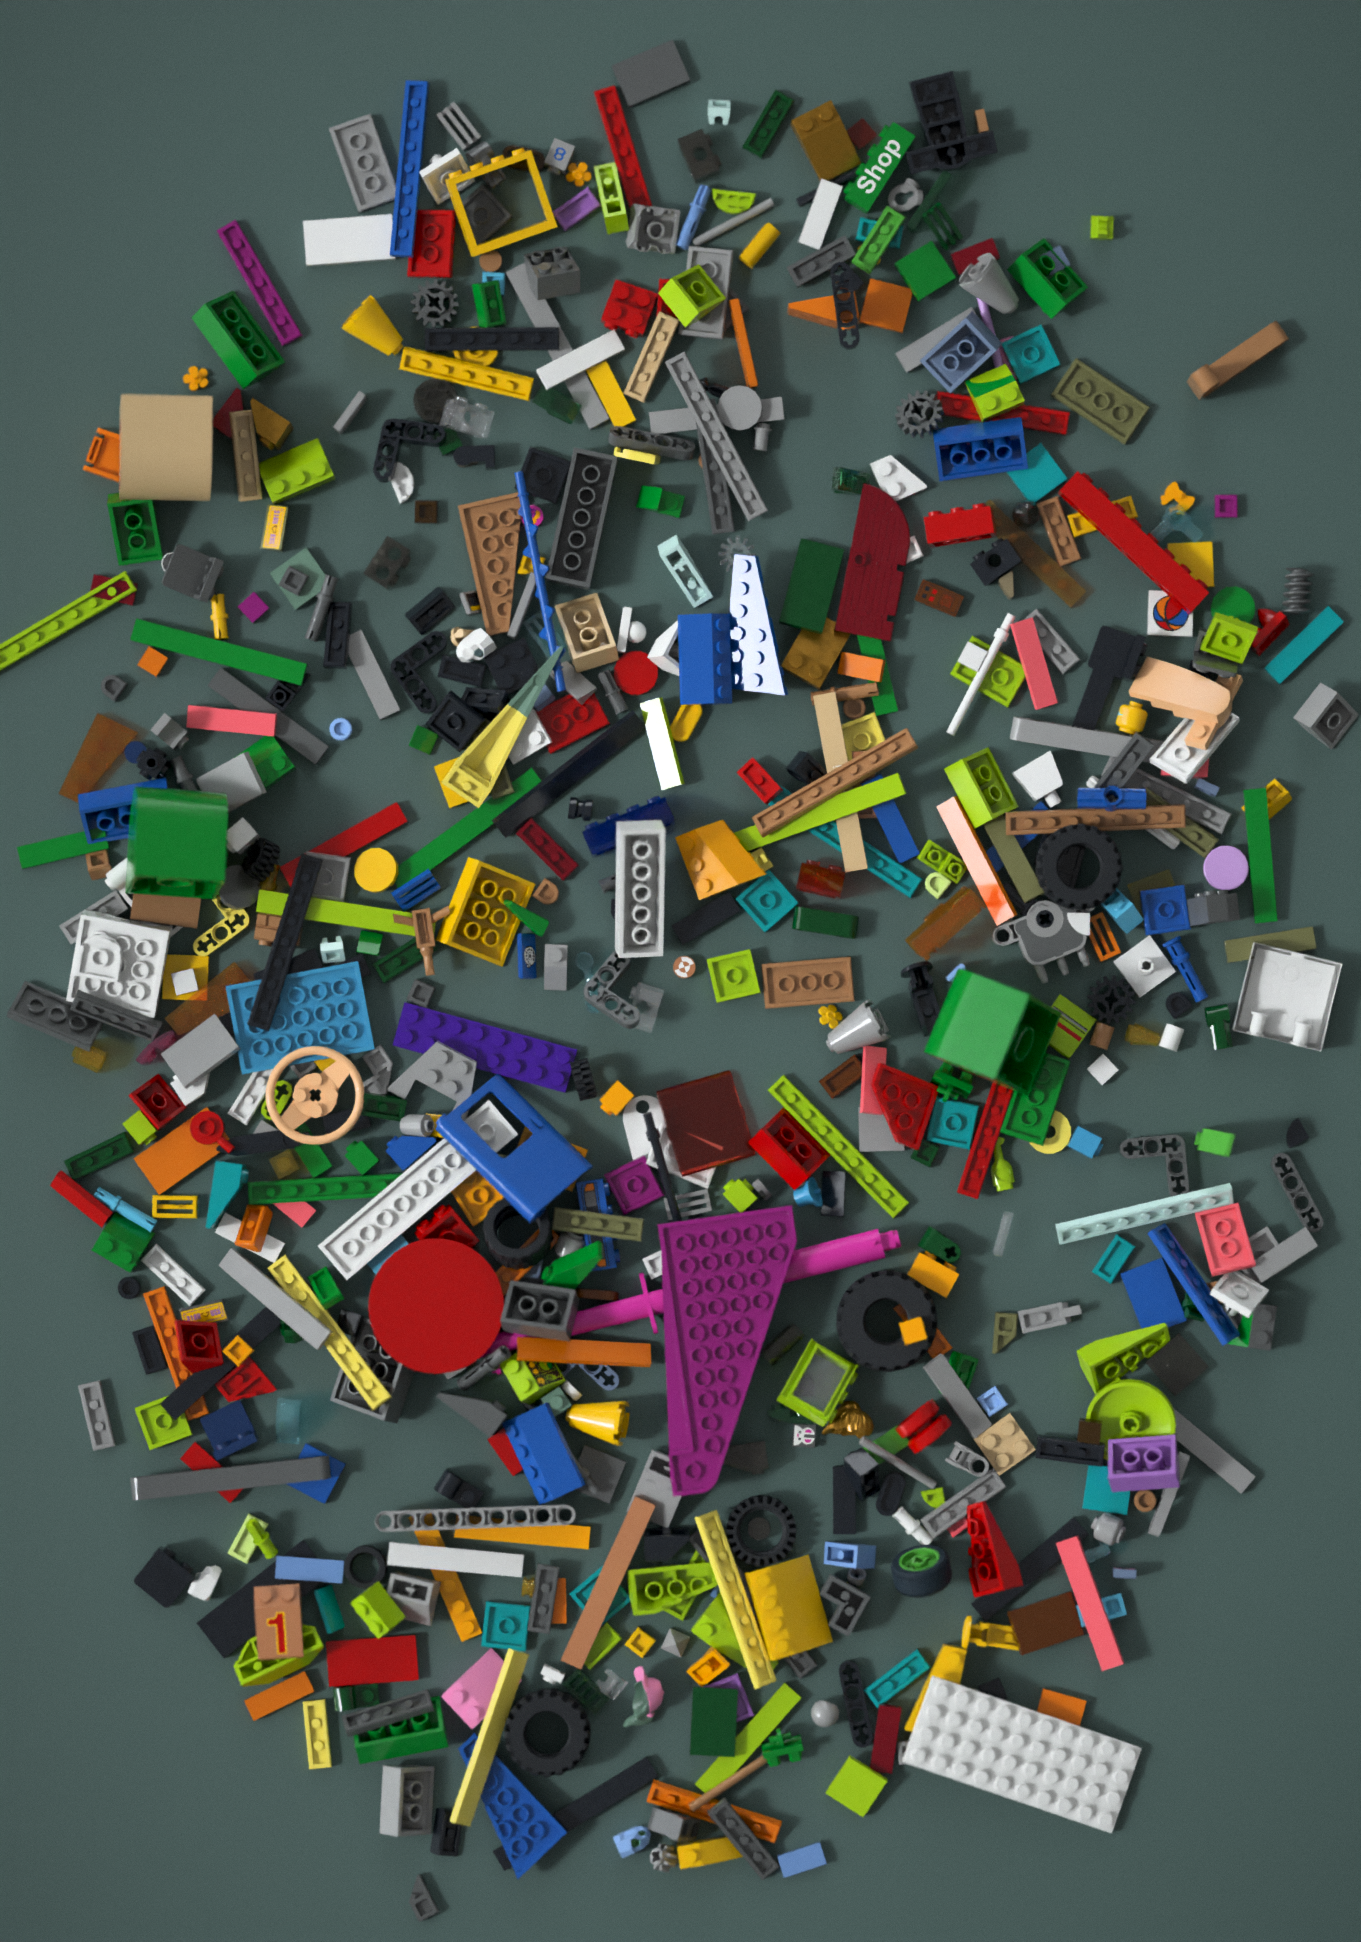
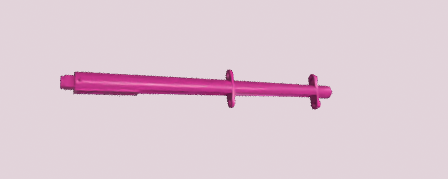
M878 1229L794 1250L783 1284L884 1259V1252L901 1247L897 1230H891L879 1234ZM639 1273L643 1294L578 1311L571 1336L650 1317L654 1334L659 1333L655 1315L664 1313L663 1289L648 1292L644 1273ZM505 1331L498 1333L490 1348L480 1358L487 1354H492L503 1345L510 1351L516 1350L517 1337H542ZM499 1365V1368L492 1373L502 1374L501 1366Z

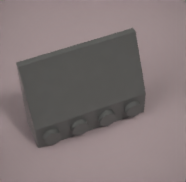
M364 1317L358 1336H351L350 1342L392 1398L373 1411L343 1369L340 1368L330 1401L383 1421L397 1424L415 1370L403 1366L388 1355L375 1337L370 1319Z

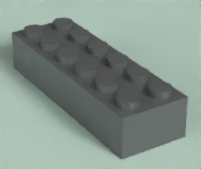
M574 447L550 555L549 571L546 574L547 582L590 591L616 473L617 456Z

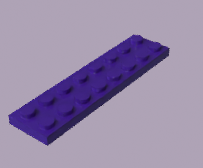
M404 1002L393 1046L424 1054L433 1044L440 1041L477 1061L476 1069L566 1093L572 1071L570 1062L575 1060L577 1049Z

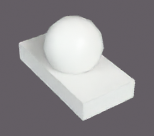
M624 607L617 643V652L621 654L626 653L627 641L639 643L646 636V628L641 622H631L632 608Z

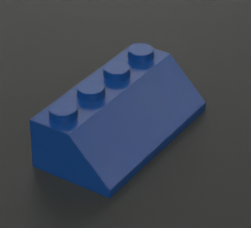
M1021 417L939 428L938 430L933 429L939 481L1028 469Z
M730 614L678 615L680 705L732 704Z
M166 778L78 794L79 811L87 843L92 844L106 840L109 842L128 838L134 787L169 789ZM99 828L105 831L106 837L91 839L90 830Z
M548 1402L502 1423L539 1505L585 1485Z

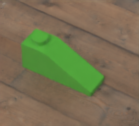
M1202 1128L1201 1132H1197L1194 1144L1197 1145L1196 1150L1221 1157H1229L1235 1135Z

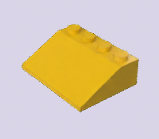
M468 857L449 905L450 914L444 917L436 941L503 967L521 922L503 903L508 899L526 908L535 883L480 860Z
M809 1555L744 1573L763 1643L770 1661L833 1642Z

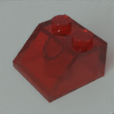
M812 860L801 863L795 890L837 900L840 899L845 878V872H841V867L829 865L828 868L819 866L820 862Z

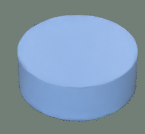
M337 718L330 725V734L334 739L344 741L351 736L352 725L347 719Z

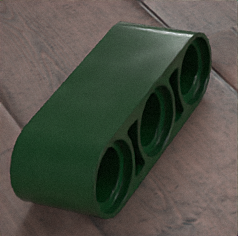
M796 906L792 929L856 939L859 917Z

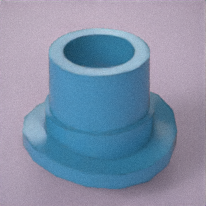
M809 1177L803 1186L793 1191L794 1199L799 1207L809 1204L815 1207L823 1205L821 1189L818 1187L814 1177Z

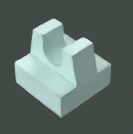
M708 100L709 124H714L715 117L717 116L723 118V125L728 124L731 101Z
M336 936V942L328 943L327 937L322 938L320 948L323 963L345 961V951L341 936Z

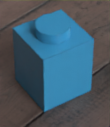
M1076 1126L1067 1147L1092 1158L1093 1155H1099L1103 1144L1100 1143L1102 1138Z

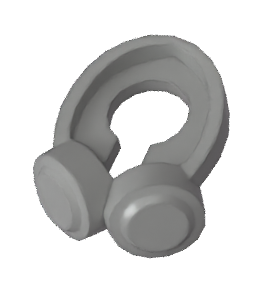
M908 178L904 184L894 187L888 196L889 206L897 212H905L911 210L916 205H921L924 195L922 190H919V184L915 180ZM910 191L914 193L904 205H898L895 202V196L898 193L906 194Z

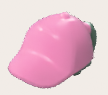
M642 1666L634 1670V1676L637 1681L634 1684L636 1692L632 1703L634 1714L625 1720L624 1727L650 1723L654 1718V1711L663 1701L664 1691L661 1682L656 1678L647 1677Z

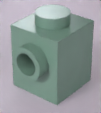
M558 1386L541 1398L542 1404L548 1402L554 1417L572 1406L571 1401L561 1386Z

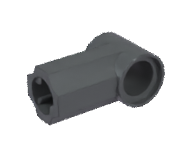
M485 141L465 153L470 166L480 162L485 166L492 163L490 159L495 157L491 146ZM501 168L481 175L489 189L498 186L507 179Z

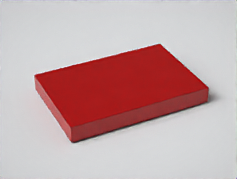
M454 210L417 211L413 258H408L407 276L409 278H452L456 212Z
M595 693L583 705L568 694L548 704L539 712L536 711L552 740V743L546 746L550 754L610 724Z

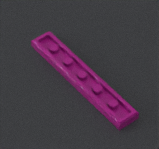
M234 220L216 230L282 346L284 347L302 337L300 330L238 222Z

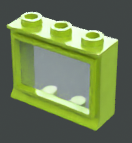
M811 1338L777 1401L824 1427L827 1422L832 1423L838 1412L835 1410L837 1403H843L848 1394L845 1391L847 1385L850 1384L852 1386L857 1378L858 1373L855 1371L858 1365L844 1359Z

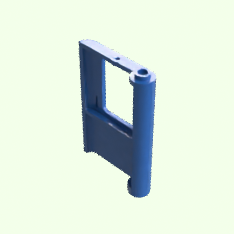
M499 1074L493 1076L448 1115L443 1114L436 1121V1131L529 1223L534 1222L552 1200L587 1170L593 1168V1165ZM489 1093L495 1095L533 1134L506 1158H501L461 1118L463 1114Z

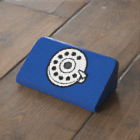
M518 933V977L520 979H535L537 977L535 935Z

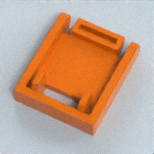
M98 428L96 432L104 435V439L94 436L86 458V462L93 464L94 467L84 465L83 470L119 483V434Z

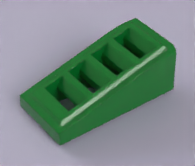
M508 899L504 901L503 904L534 934L540 937L543 936L549 920Z

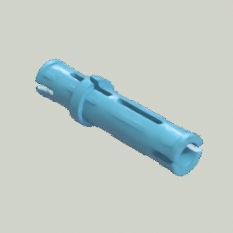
M101 1187L94 1194V1197L110 1208L112 1212L119 1213L150 1233L158 1221L124 1202L119 1195L116 1197Z

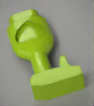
M998 1137L993 1152L995 1161L991 1166L993 1186H996L997 1192L1013 1189V1182H1015L1012 1166L1003 1158L1001 1145L1004 1143V1138Z

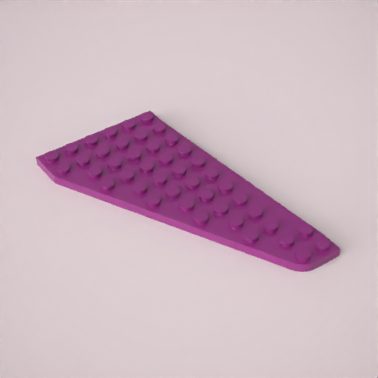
M792 1206L658 1224L662 1258L669 1465L673 1497L704 1493L710 1490L718 1480L797 1243Z

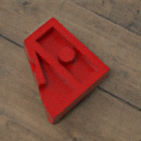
M251 1356L215 1384L228 1402L277 1390Z

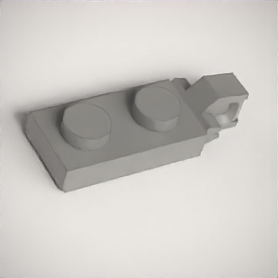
M1058 1302L1018 1311L1022 1333L1064 1325L1072 1322L1070 1316L1082 1314L1080 1305L1068 1307L1067 1302Z

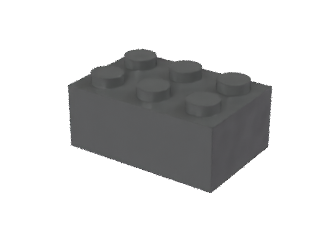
M510 1280L500 1322L504 1331L508 1333L570 1342L580 1300L576 1290Z

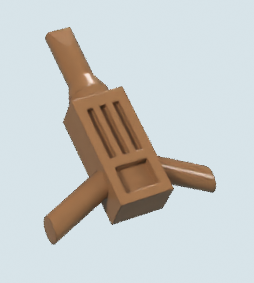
M449 905L432 915L430 914V908L413 910L412 918L393 914L395 923L414 927L417 949H420L423 956L426 976L435 975L432 958L433 947H435L432 924L450 914Z

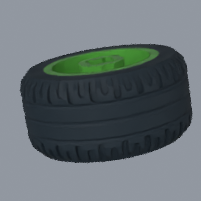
M917 1545L900 1552L891 1563L895 1588L898 1592L908 1597L921 1598L937 1594L945 1589L952 1579V1569L948 1554L942 1548L934 1545Z

